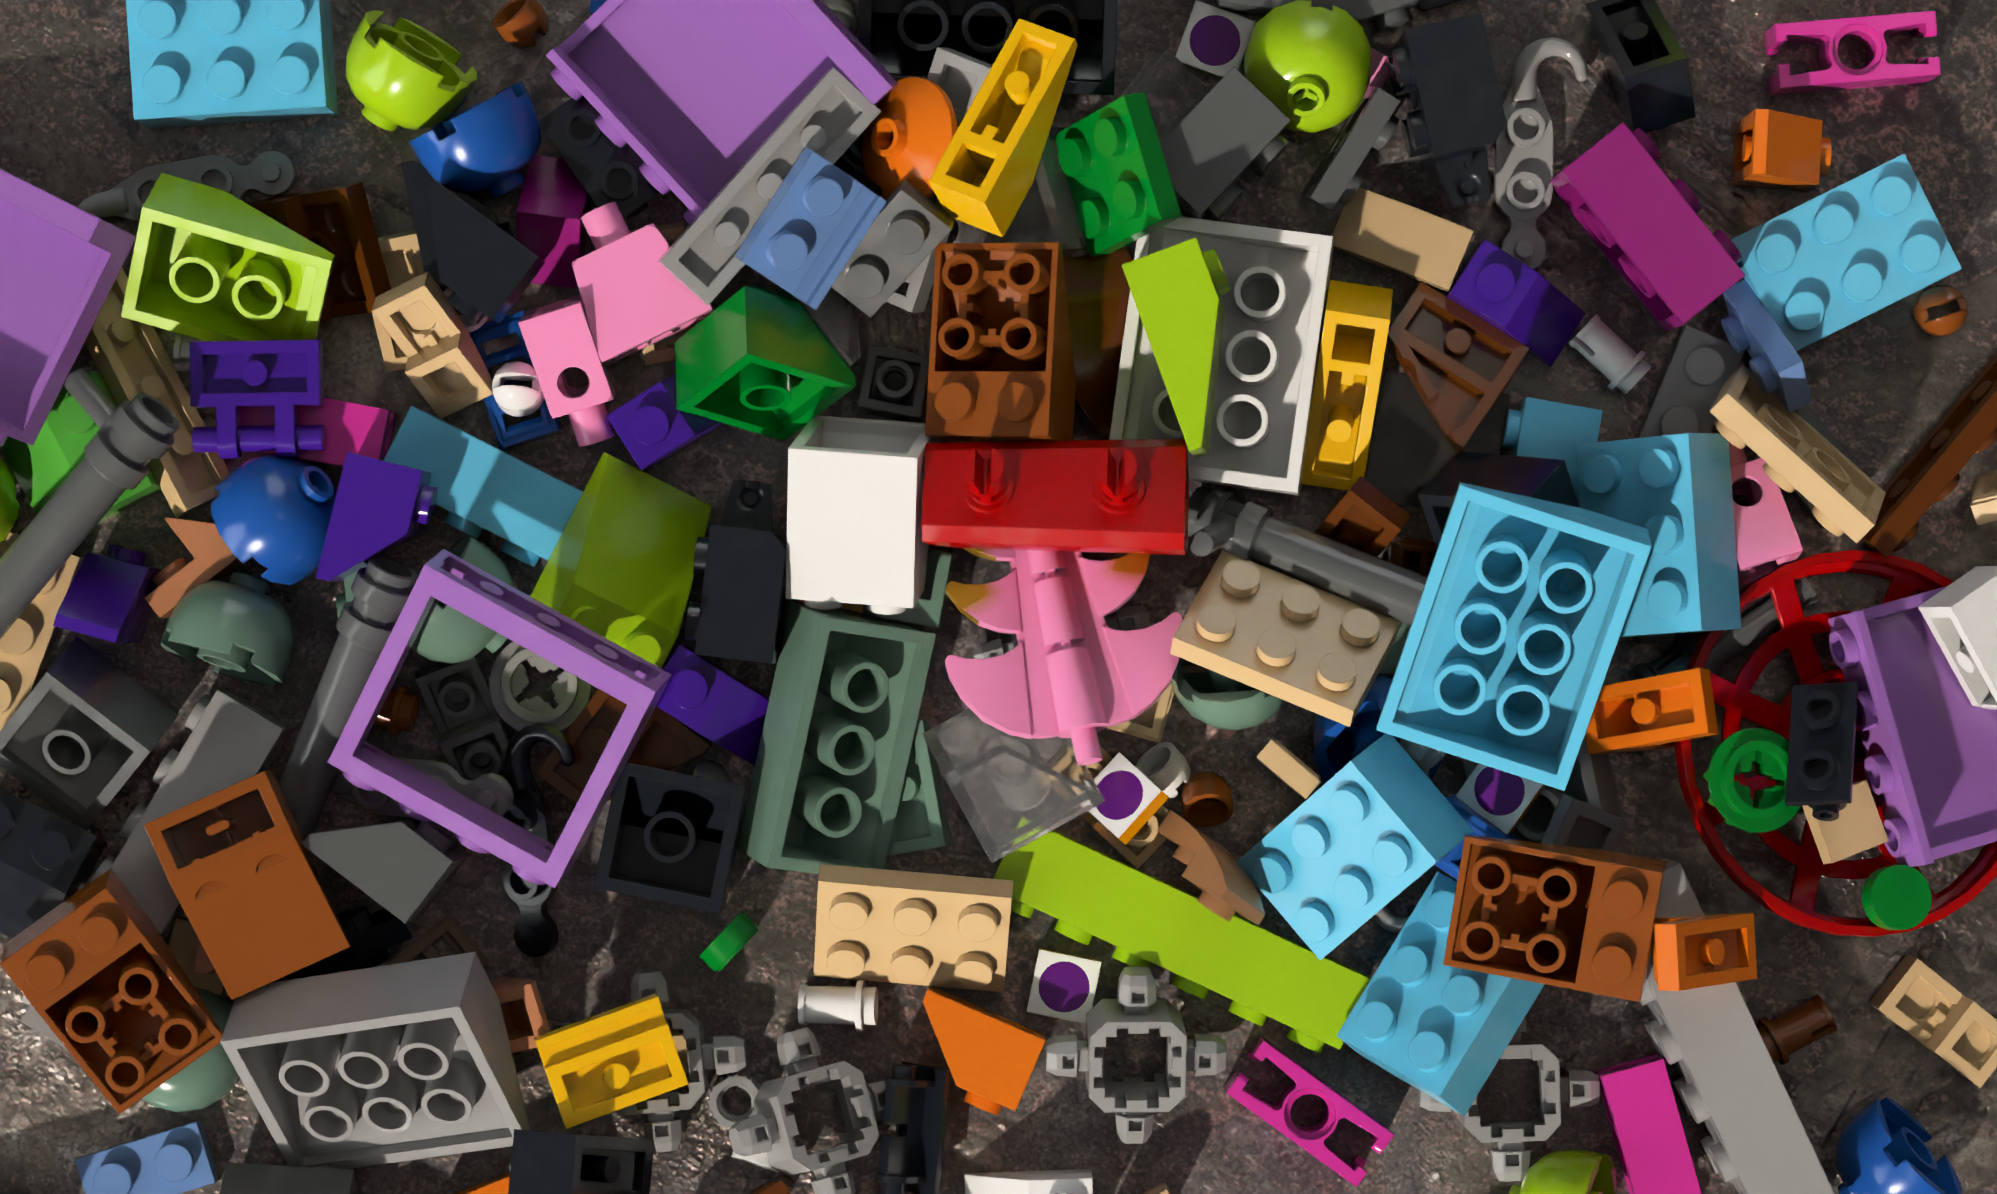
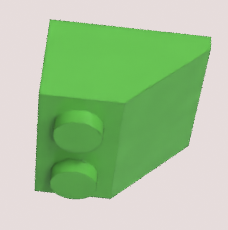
M94 371L88 373L117 408L118 406L102 375ZM65 387L61 388L33 446L9 436L4 445L0 446L36 515L86 456L84 447L100 429ZM151 469L135 489H126L98 524L162 491Z

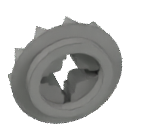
M511 642L497 656L489 679L491 700L500 717L518 731L526 725L536 723L553 726L559 731L570 727L589 701L591 684L564 670L563 673L557 676L558 680L551 686L555 694L553 698L559 706L555 708L551 701L547 702L541 695L531 699L528 697L520 702L518 697L525 693L524 689L531 683V679L527 674L529 670L524 664L525 661H528L531 667H536L541 673H547L551 670L557 671L560 667L519 644Z

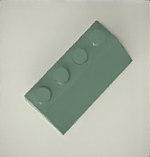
M790 601L737 849L766 868L814 874H819L820 864L885 869L936 633L848 609L819 610L809 608L803 602Z

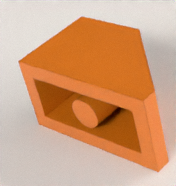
M1755 109L1735 123L1732 187L1809 191L1818 186L1820 176H1827L1829 173L1832 154L1831 139L1829 137H1822L1823 120L1770 109Z
M928 986L922 1002L956 1086L967 1091L964 1101L995 1115H999L1002 1106L1016 1111L1046 1041V1035L936 987Z

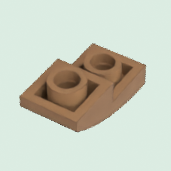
M1170 810L1157 832L1178 845L1172 857L1187 866L1181 876L1203 890L1197 902L1228 922L1237 912L1259 925L1266 915L1263 904L1253 881L1237 863L1238 860L1221 844Z

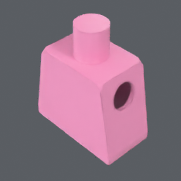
M616 202L600 206L581 217L596 250L573 261L572 267L594 344L603 364L609 366L702 321L715 310L712 302L709 305L704 304L658 262L671 245L654 223L630 233Z
M575 295L525 311L518 324L552 419L568 414L579 447L595 444L615 436L612 424L606 416L608 412L605 402L614 399L617 389L610 366L603 364L598 356L581 295ZM570 367L582 369L585 371L589 384L581 388L569 386L563 370Z
M1729 442L1732 495L1745 497L1751 505L1745 507L1733 501L1739 587H1742L1776 567L1796 561L1803 548L1780 487L1769 478L1763 469V465L1766 462L1762 458L1748 462L1744 449L1737 448Z

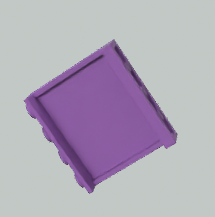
M607 0L559 47L552 48L546 54L547 58L556 66L550 72L556 83L573 99L578 100L583 95L600 113L595 119V123L600 130L620 148L628 143L644 160V163L639 166V170L649 183L663 195L672 191L685 204L688 210L683 216L689 225L829 68L834 67L873 105L880 102L898 84L822 0Z
M1 168L0 446L4 445L8 436L33 446L134 244L136 236Z
M1947 586L1828 619L1831 629L1829 648L1836 665L1842 669L1845 682L1857 681L1856 730L1860 732L1867 757L1864 761L1865 777L1871 790L1878 796L1884 817L1883 826L1889 840L1884 844L1888 852L1895 857L1897 865H1907L1909 867L1935 863L1934 859L1997 841V710L1972 706L1918 606Z

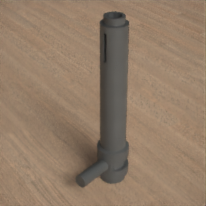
M77 369L67 376L64 387L100 429L84 447L86 456L0 558V639L126 489L133 490L150 472V460L152 458H161L173 445L174 437L172 434L179 427V422L174 414L154 397L145 393H138L132 401L125 400L116 408L85 370Z
M1199 486L1189 498L1188 537H1190L1189 547L1193 554L1204 557L1217 549L1225 550L1244 560H1250L1411 626L1427 580L1426 576L1275 517L1272 508L1253 500L1248 501L1246 504L1236 501V495L1233 492L1217 486L1212 488L1211 491Z
M371 557L367 567L360 568L351 586L352 593L355 595L353 601L346 602L336 623V628L340 632L278 783L291 813L293 810L296 812L294 820L304 841L309 834L314 833L339 772L338 768L327 762L418 578V574L412 568L388 557Z

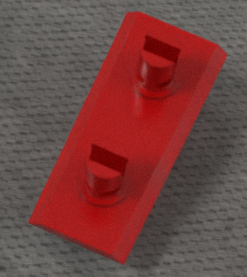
M1185 439L926 443L921 523L922 542L926 544L977 549L1187 555L1189 469L1188 447Z

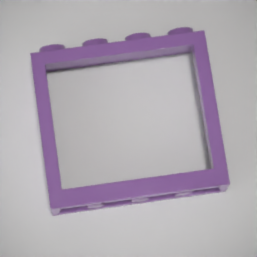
M443 549L424 564L327 763L342 770L343 776L353 785L365 790H378L398 801L400 808L412 818L423 822L434 821L454 832L457 840L468 849L478 853H492L513 865L514 872L524 880L538 885L547 884L556 888L574 867L672 674ZM435 599L627 704L555 846L365 741Z

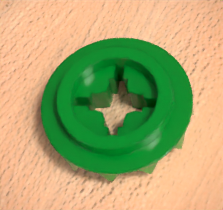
M1749 728L1730 733L1729 737L1711 750L1713 756L1708 770L1703 774V777L1708 781L1710 792L1707 803L1717 808L1724 817V824L1735 826L1748 833L1768 832L1780 828L1789 822L1800 808V806L1785 805L1789 741L1773 731L1762 728ZM1753 762V764H1756V775L1766 777L1767 781H1776V785L1756 790L1754 797L1750 798V788L1740 785V781H1734V776L1751 771Z

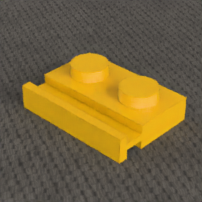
M656 993L533 1038L566 1129L688 1085L674 1040Z

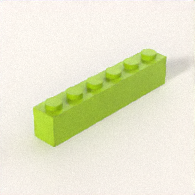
M1021 815L992 878L1013 880L1011 911L1031 919L1035 909L1058 919L1054 928L1055 931L1088 946L1093 936L1116 946L1112 955L1113 958L1129 966H1145L1149 968L1150 964L1153 963L1174 973L1170 982L1171 985L1204 1000L1209 990L1232 1000L1228 1009L1231 1013L1262 1027L1268 1016L1290 1027L1286 1038L1320 1054L1325 1043L1339 1050L1341 1049L1344 1042L1337 1037V1034L1371 980L1367 974L1328 956L1319 960L1310 948L1261 925H1257L1242 916L1234 914L1230 922L1198 903L1197 899L1199 896L1145 871L1136 869L1130 864L1024 815Z

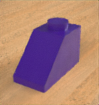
M1486 239L1476 246L1445 295L1530 348L1528 354L1548 367L1553 365L1585 315L1583 310L1538 272Z
M675 374L661 380L606 415L640 470L646 473L724 424L676 409Z
M347 452L316 578L330 582H339L366 566L371 557L382 556L416 536L419 523L428 525L435 508L437 487L429 486L432 473Z
M109 543L107 554L87 552L56 613L53 626L114 643H142L151 611V606L144 597L157 588L152 579L162 569L144 565L147 553Z
M680 644L663 669L672 674L656 706L702 736L755 765L769 698L705 656L695 654V650L688 645Z

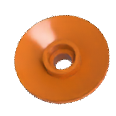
M907 77L896 81L898 84L875 105L881 112L863 133L862 160L865 174L881 187L882 198L885 200L904 179L928 199L932 197L935 192L928 181L958 129L954 107L945 91L938 84L928 79Z

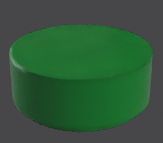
M1907 865L1884 866L1871 873L1864 883L1862 890L1864 911L1868 918L1882 929L1895 931L1916 927L1926 918L1931 907L1930 886L1925 877L1913 867Z
M741 911L701 953L699 958L713 972L716 970L720 972L759 931L757 929L758 925L745 912Z

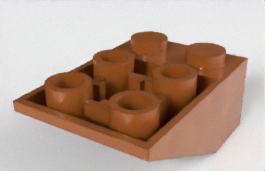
M1059 242L939 243L935 249L925 436L941 443L1072 441L1076 380L1062 244Z
M272 770L258 773L144 824L167 879L231 1000L351 947L308 849L302 845L304 840Z
M1465 835L1443 965L1640 1002L1645 988L1654 936V924H1656L1667 861L1601 849Z
M111 868L5 943L0 966L118 1114L124 1112L220 1043L223 1034L222 1030L151 919Z

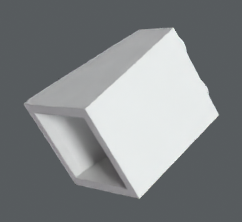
M816 416L814 419L809 420L788 448L786 599L804 600L805 606L819 610L836 609L841 607L843 603L868 605L867 609L870 612L883 615L900 614L905 612L906 608L915 607L925 589L929 544L922 542L921 527L924 451L926 443H938V441L925 436L926 423Z

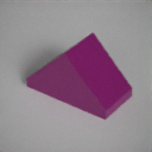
M536 155L530 162L517 208L516 240L546 262L531 283L579 289L572 262L585 254L587 231L581 217L590 212L592 199L563 158Z

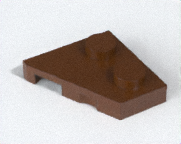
M1422 281L1389 328L1387 344L1450 445L1457 452H1464L1528 356L1530 349Z
M598 689L564 734L572 747L574 763L569 767L564 766L559 753L554 748L535 774L577 804L627 704ZM656 706L627 762L671 770L707 752L712 744ZM611 793V795L609 796V798H608L607 801L611 800L612 793Z

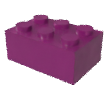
M1623 122L1564 168L1550 182L1553 185V192L1666 333L1686 323L1743 278L1745 274L1737 265L1743 258L1738 248L1723 231L1718 229L1712 234L1696 213L1702 209V205L1692 190L1679 178L1672 183L1656 164L1662 156L1649 136L1640 128H1636L1631 132Z

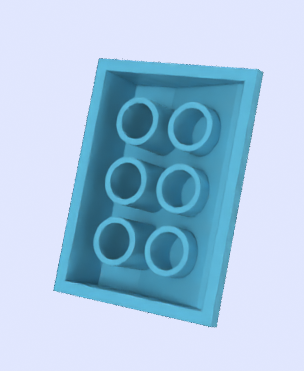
M1460 482L1376 730L1565 791L1652 547L1648 529L1584 508Z

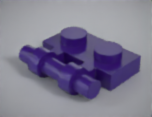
M323 341L189 342L190 407H216L217 427L193 428L192 445L195 453L218 452L220 459L241 458L242 452L276 451L278 457L292 458L299 457L300 451H324V425H300L298 420V406H324ZM240 407H274L275 426H242Z

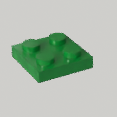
M1145 92L1123 95L1054 135L1058 148L1059 164L1066 175L1077 211V224L1084 235L1090 257L1111 254L1182 217Z

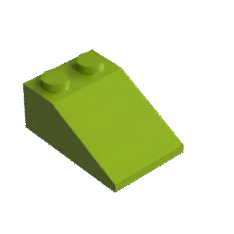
M161 172L142 206L121 317L207 342L316 340L335 255L224 190Z
M1197 237L1122 264V268L1188 450L1197 459L1209 453L1225 309L1220 295L1231 292V288L1216 249L1204 252Z
M603 452L530 597L653 665L662 668L679 635L694 578L693 565L697 538L705 536L712 506Z

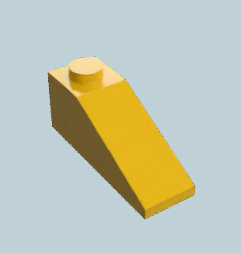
M1018 19L928 181L944 211L952 218L1004 237L1033 184L1078 46L1075 38L1023 19Z
M1330 280L1301 484L1348 491L1360 476L1365 477L1390 324L1393 289Z

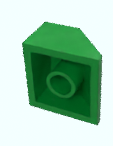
M742 287L675 342L677 410L782 441L786 440L806 425L810 419H814L856 387L854 373L800 303L773 295L770 291L763 288Z

